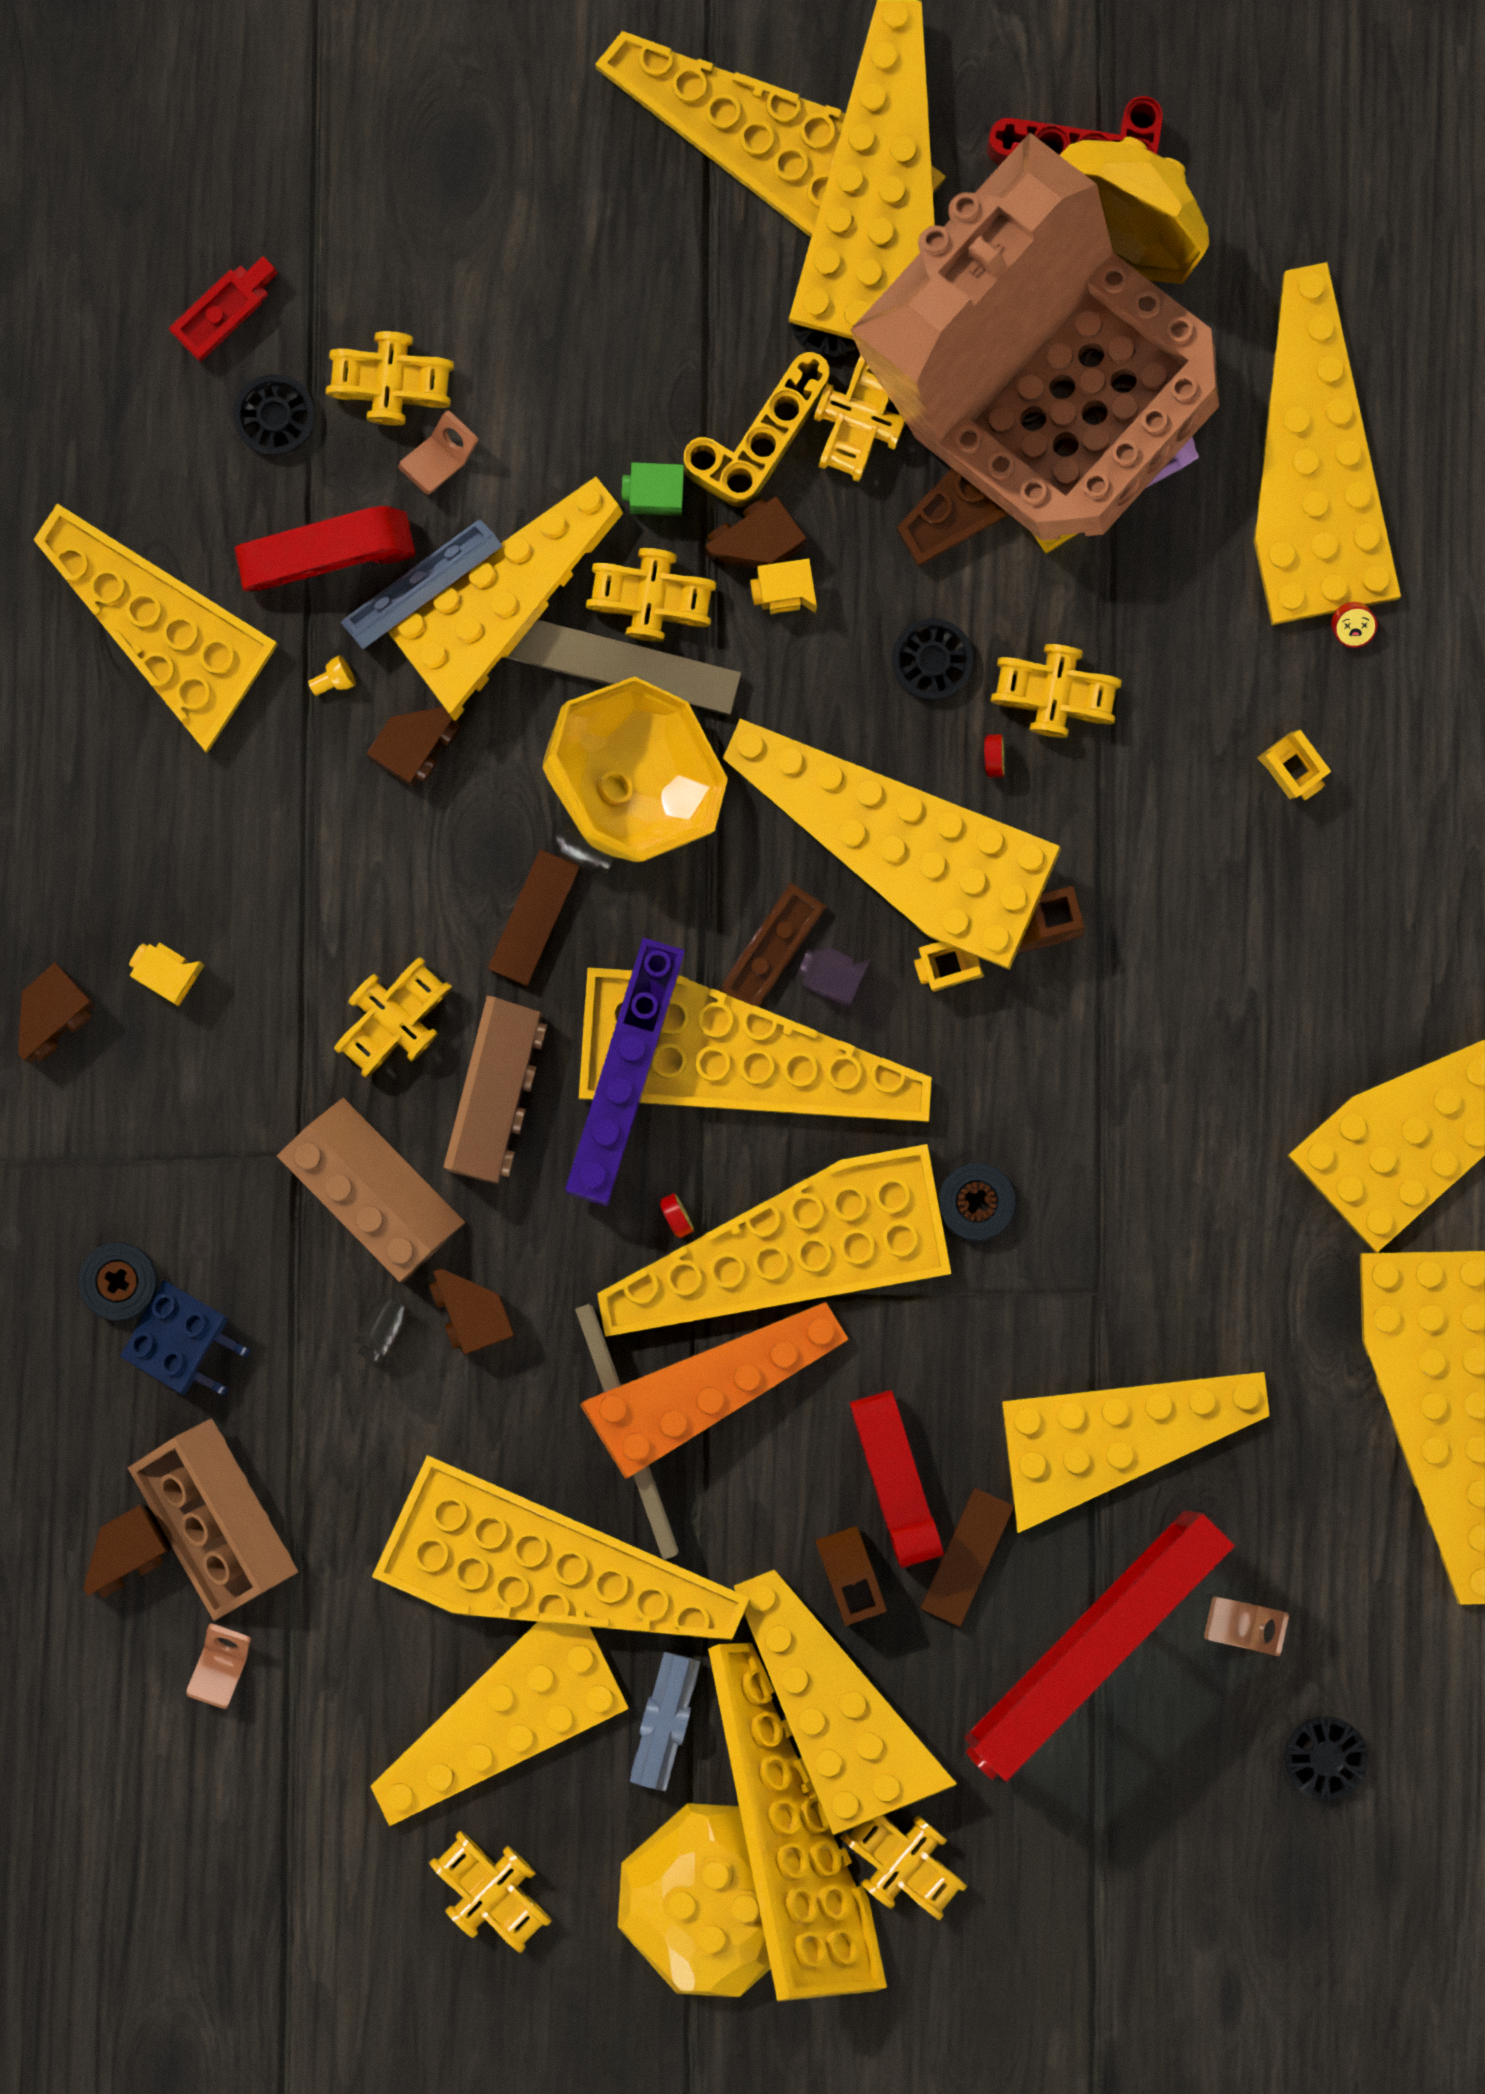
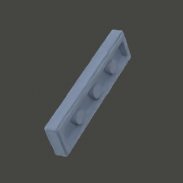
M477 520L344 618L341 623L357 644L364 649L500 549L502 545L495 534L481 520Z

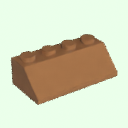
M487 995L443 1167L448 1172L498 1185L501 1175L510 1176L515 1152L508 1150L512 1133L520 1135L526 1109L519 1108L522 1092H531L537 1067L530 1065L533 1049H542L547 1030V1024L540 1023L542 1015L539 1011Z
M344 1097L311 1122L277 1155L400 1283H404L466 1223Z
M212 1418L177 1435L128 1467L213 1621L298 1573L288 1550L281 1542L267 1513L259 1503L245 1474L241 1471L226 1444L225 1438L219 1432Z

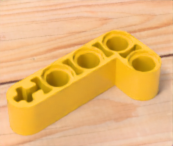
M805 352L799 355L788 368L734 453L707 437H698L692 440L684 451V470L686 475L693 482L732 506L744 507L751 504L819 402L823 390L829 381L827 361L821 355L814 352ZM811 369L817 370V380L810 379L802 396L798 392L802 383V372L809 373ZM782 403H789L797 408L798 415L790 421H783L775 415L774 410ZM758 439H767L773 443L775 450L767 457H760L752 452L751 445ZM698 452H708L714 457L715 463L709 469L700 470L692 465L691 459ZM735 475H744L750 479L752 485L748 491L736 493L728 487V480Z

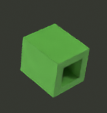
M631 462V475L622 476V501H630V514L682 516L684 465Z

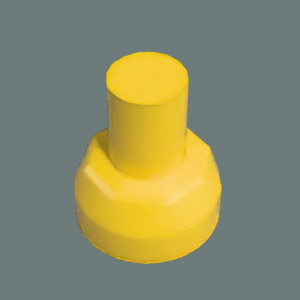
M341 655L334 657L326 664V672L308 681L315 696L333 687L338 690H348L356 686L352 670Z

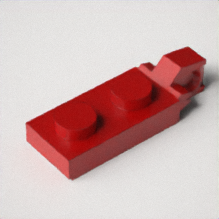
M264 256L248 271L242 266H239L234 271L230 269L170 326L169 331L199 362H202L262 304V301L269 295L264 288L278 272Z

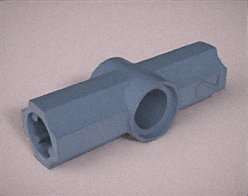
M664 1651L653 1695L648 1697L639 1735L642 1737L633 1762L630 1782L653 1789L667 1790L678 1745L682 1746L692 1708L689 1707V1703L700 1669L699 1660Z

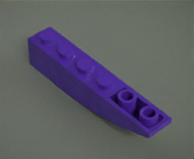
M644 937L642 939L565 1188L567 1195L606 1207L609 1205L685 950Z

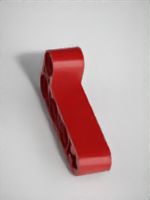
M1148 96L1133 98L1126 105L1120 123L1119 134L1017 118H1003L997 121L991 128L987 143V153L990 159L1000 166L1024 138L1031 133L1042 142L1051 141L1056 143L1060 147L1061 153L1070 144L1083 140L1120 142L1125 137H1132L1144 143L1147 150L1157 154L1163 119L1162 108L1154 98ZM1136 113H1144L1151 118L1152 125L1148 128L1136 127L1130 117ZM1004 136L1012 137L1011 149L1003 148L1002 140Z
M377 506L245 542L234 548L244 592L262 591L368 561L389 564L404 561L416 555L407 512L390 506Z
M890 1389L849 1402L899 1567L902 1569L944 1556L938 1531L927 1505L892 1390Z

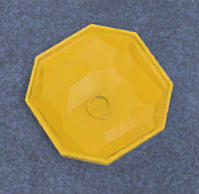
M1125 137L1120 142L1083 140L1070 144L1060 156L1097 184L1113 253L1149 281L1183 284L1209 246L1208 226L1186 184L1185 167L1175 159L1163 158L1147 150L1144 143L1132 137Z
M635 676L575 698L562 705L542 766L548 781L586 841L592 847L611 856L633 862L646 861L713 833L716 828L728 780L689 703Z
M687 1803L621 1863L618 1928L677 1994L740 1997L771 1969L739 1806Z

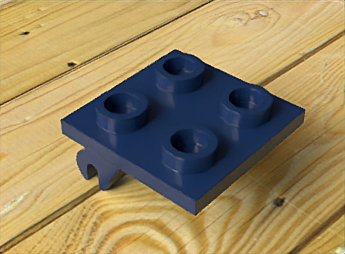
M163 1280L154 1296L153 1302L148 1306L120 1357L183 1395L187 1393L193 1380L226 1396L230 1388L198 1371V1366L213 1340L248 1358L252 1350L221 1333L229 1319L228 1317Z

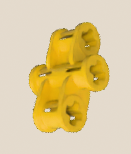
M391 331L376 332L374 341L378 343L377 353L352 349H332L329 352V359L333 361L331 385L326 387L325 394L342 400L372 401V410L367 412L366 417L372 423L382 425L405 424L406 416L402 414L403 404L429 408L450 407L451 399L447 396L449 372L454 370V362L439 357L407 356L408 347L413 345V337L408 334ZM392 350H394V351H393V361H392V364H391V353H392ZM347 368H348L347 381L345 382V380H346V370H347ZM435 375V377H434V388L431 390V388H432V377ZM389 393L388 407H386V404H387V394Z
M861 355L855 367L847 394L834 391L833 385L827 383L814 415V420L819 422L822 419H826L835 423L818 467L826 469L830 466L851 474L853 480L857 482L860 481L875 438L887 442L888 448L895 450L905 425V421L900 414L898 415L886 410L891 399Z
M640 548L638 550V557L641 559L640 569L609 563L592 564L591 571L595 573L592 598L587 600L586 608L602 613L633 616L631 626L626 628V636L643 641L662 642L665 634L661 631L663 621L694 627L710 626L711 619L707 616L710 595L712 591L716 590L717 583L701 577L670 574L671 564L677 560L675 553L660 549ZM657 566L656 578L652 582L653 570ZM608 581H611L609 595L606 596ZM697 594L695 609L692 610L693 595ZM650 608L649 623L645 624L647 610Z
M1046 644L1043 651L1047 654L1045 665L1017 658H998L997 666L1001 669L997 691L991 694L990 701L1005 707L1037 711L1035 722L1030 723L1029 730L1031 732L1049 737L1066 738L1069 730L1065 727L1067 717L1097 724L1110 725L1115 723L1112 709L1116 689L1121 688L1122 680L1104 674L1075 671L1077 660L1082 659V650L1066 645ZM1062 662L1061 676L1058 678L1059 664ZM1013 675H1015L1016 681L1014 691H1011ZM1101 691L1099 707H1097L1098 693ZM1052 704H1054L1053 720H1050Z
M422 957L417 958L388 990H385L378 983L380 978L373 974L360 985L348 1000L352 1007L358 1005L366 1014L342 1036L334 1046V1050L337 1053L344 1052L362 1069L361 1075L365 1079L383 1064L398 1045L408 1052L407 1058L412 1062L428 1048L438 1035L435 1029L428 1030L421 1021L446 997L453 986L448 982L442 983L424 966L426 961ZM419 979L431 991L429 993L425 991L416 980ZM373 996V997H374L375 999H377L385 1008H384L383 1010L380 1009V1008L370 999V997ZM402 1026L409 1029L417 1038L415 1040L412 1039L402 1029ZM356 1043H360L370 1053V1056H366L356 1046Z
M884 1815L856 1826L850 1834L844 1833L841 1839L850 1848L878 1869L870 1880L864 1879L861 1885L889 1909L895 1906L894 1899L903 1889L914 1901L940 1921L944 1916L942 1910L959 1890L964 1891L968 1887L958 1876L930 1855L938 1844L944 1845L947 1839L918 1815L914 1817V1826L906 1835ZM874 1826H877V1827L874 1829V1831L870 1834V1836H869L865 1841H863L864 1838H865V1837L869 1834V1832L873 1829V1827H874ZM923 1837H925L924 1840H923V1841L919 1844V1846L915 1849V1851L912 1852V1850L916 1847V1845L920 1842V1840H921ZM894 1872H897L889 1881V1883L885 1887H883L885 1883L890 1879V1877L894 1874ZM945 1883L943 1887L939 1890V1892L933 1897V1895L942 1886V1884Z
M459 1831L455 1835L457 1841L439 1859L433 1858L429 1862L433 1870L463 1897L455 1907L450 1905L445 1910L446 1913L472 1938L478 1934L477 1928L486 1920L512 1948L522 1953L526 1949L524 1943L542 1925L548 1926L552 1922L548 1914L518 1887L526 1877L532 1878L536 1874L535 1871L509 1846L503 1849L504 1856L495 1864L469 1836ZM465 1853L466 1856L456 1867L452 1868V1864ZM512 1868L513 1871L502 1883H499L498 1881ZM479 1901L483 1902L471 1915L467 1914ZM525 1917H530L518 1930H515Z

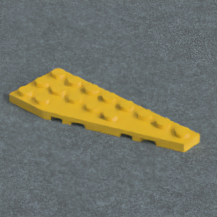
M877 0L789 316L790 323L852 340L854 338L850 329L920 254L918 239L921 233L928 227L935 226L922 1Z
M587 968L579 1086L580 1100H593L633 970ZM678 975L640 1103L929 1122L932 1077L885 1058H880L846 1042L836 1040L814 1029L757 1006H752L718 990L708 988Z
M1485 1251L1360 1254L1362 1342L1372 1363L1377 1377L1376 1381L1381 1394L1384 1396L1393 1421L1392 1425L1414 1485L1419 1492L1427 1521L1435 1536L1440 1550L1439 1554L1457 1603L1460 1605L1485 1604Z

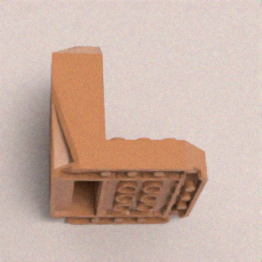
M1029 133L975 193H961L951 200L948 208L950 221L944 227L939 225L931 226L921 233L918 239L920 254L850 330L859 353L912 431L915 439L1039 539H1060L1059 535L1085 533V536L1103 535L1219 407L1214 339L1210 327L1113 253L1097 184L1033 134ZM1090 349L1099 350L1104 354L1102 362L1094 367H1086L1080 362L1082 354ZM1121 375H1130L1136 379V385L1131 391L1120 393L1112 388L1114 380ZM1061 381H1069L1075 385L1073 394L1065 399L1055 398L1051 394L1053 386ZM1092 407H1102L1108 412L1106 419L1100 424H1088L1083 419L1085 412ZM1031 413H1041L1046 417V422L1039 430L1030 431L1022 426L1024 418ZM1070 438L1078 442V449L1071 456H1059L1054 451L1056 444L1062 439Z

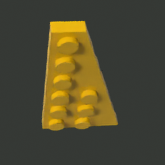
M597 477L588 481L501 543L502 547L387 631L454 721L463 713L464 708L462 705L475 689L480 691L488 682L487 674L501 657L509 656L549 606L547 600L559 585L564 587L573 576L571 570L585 553H591L623 514L619 504Z
M57 504L34 538V541L204 751L208 753L278 646L277 642Z
M1260 1372L1003 1401L1002 1410L1017 1533L1270 1416L1265 1373Z
M775 1570L733 1586L735 1592L750 1598L744 1614L833 1836L957 1785Z
M536 1622L370 1786L389 1826L629 1709L591 1628L587 1626Z

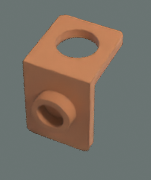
M447 411L442 415L432 435L402 459L398 468L425 494H431L466 464L478 442V437L454 414ZM447 428L454 429L461 436L463 447L457 446L451 441Z
M1215 1596L1211 1601L1204 1638L1209 1641L1280 1656L1289 1614L1275 1609ZM1272 1619L1275 1624V1633L1272 1640L1266 1643L1264 1629L1267 1622Z
M212 1623L209 1624L203 1651L187 1687V1696L226 1709L229 1706L247 1661L251 1638ZM217 1638L228 1639L234 1642L238 1647L226 1645L219 1641Z

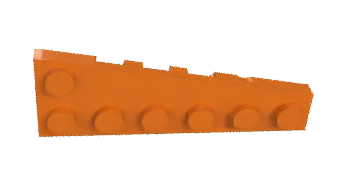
M825 1302L580 1403V1406L626 1479L849 1339Z

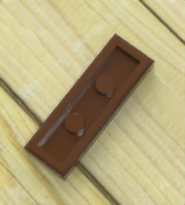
M541 849L539 850L487 969L526 987L529 986L580 870V866Z
M790 883L718 991L752 1006L760 1007L827 906L793 883Z
M973 1488L920 1609L961 1627L1014 1509V1505Z

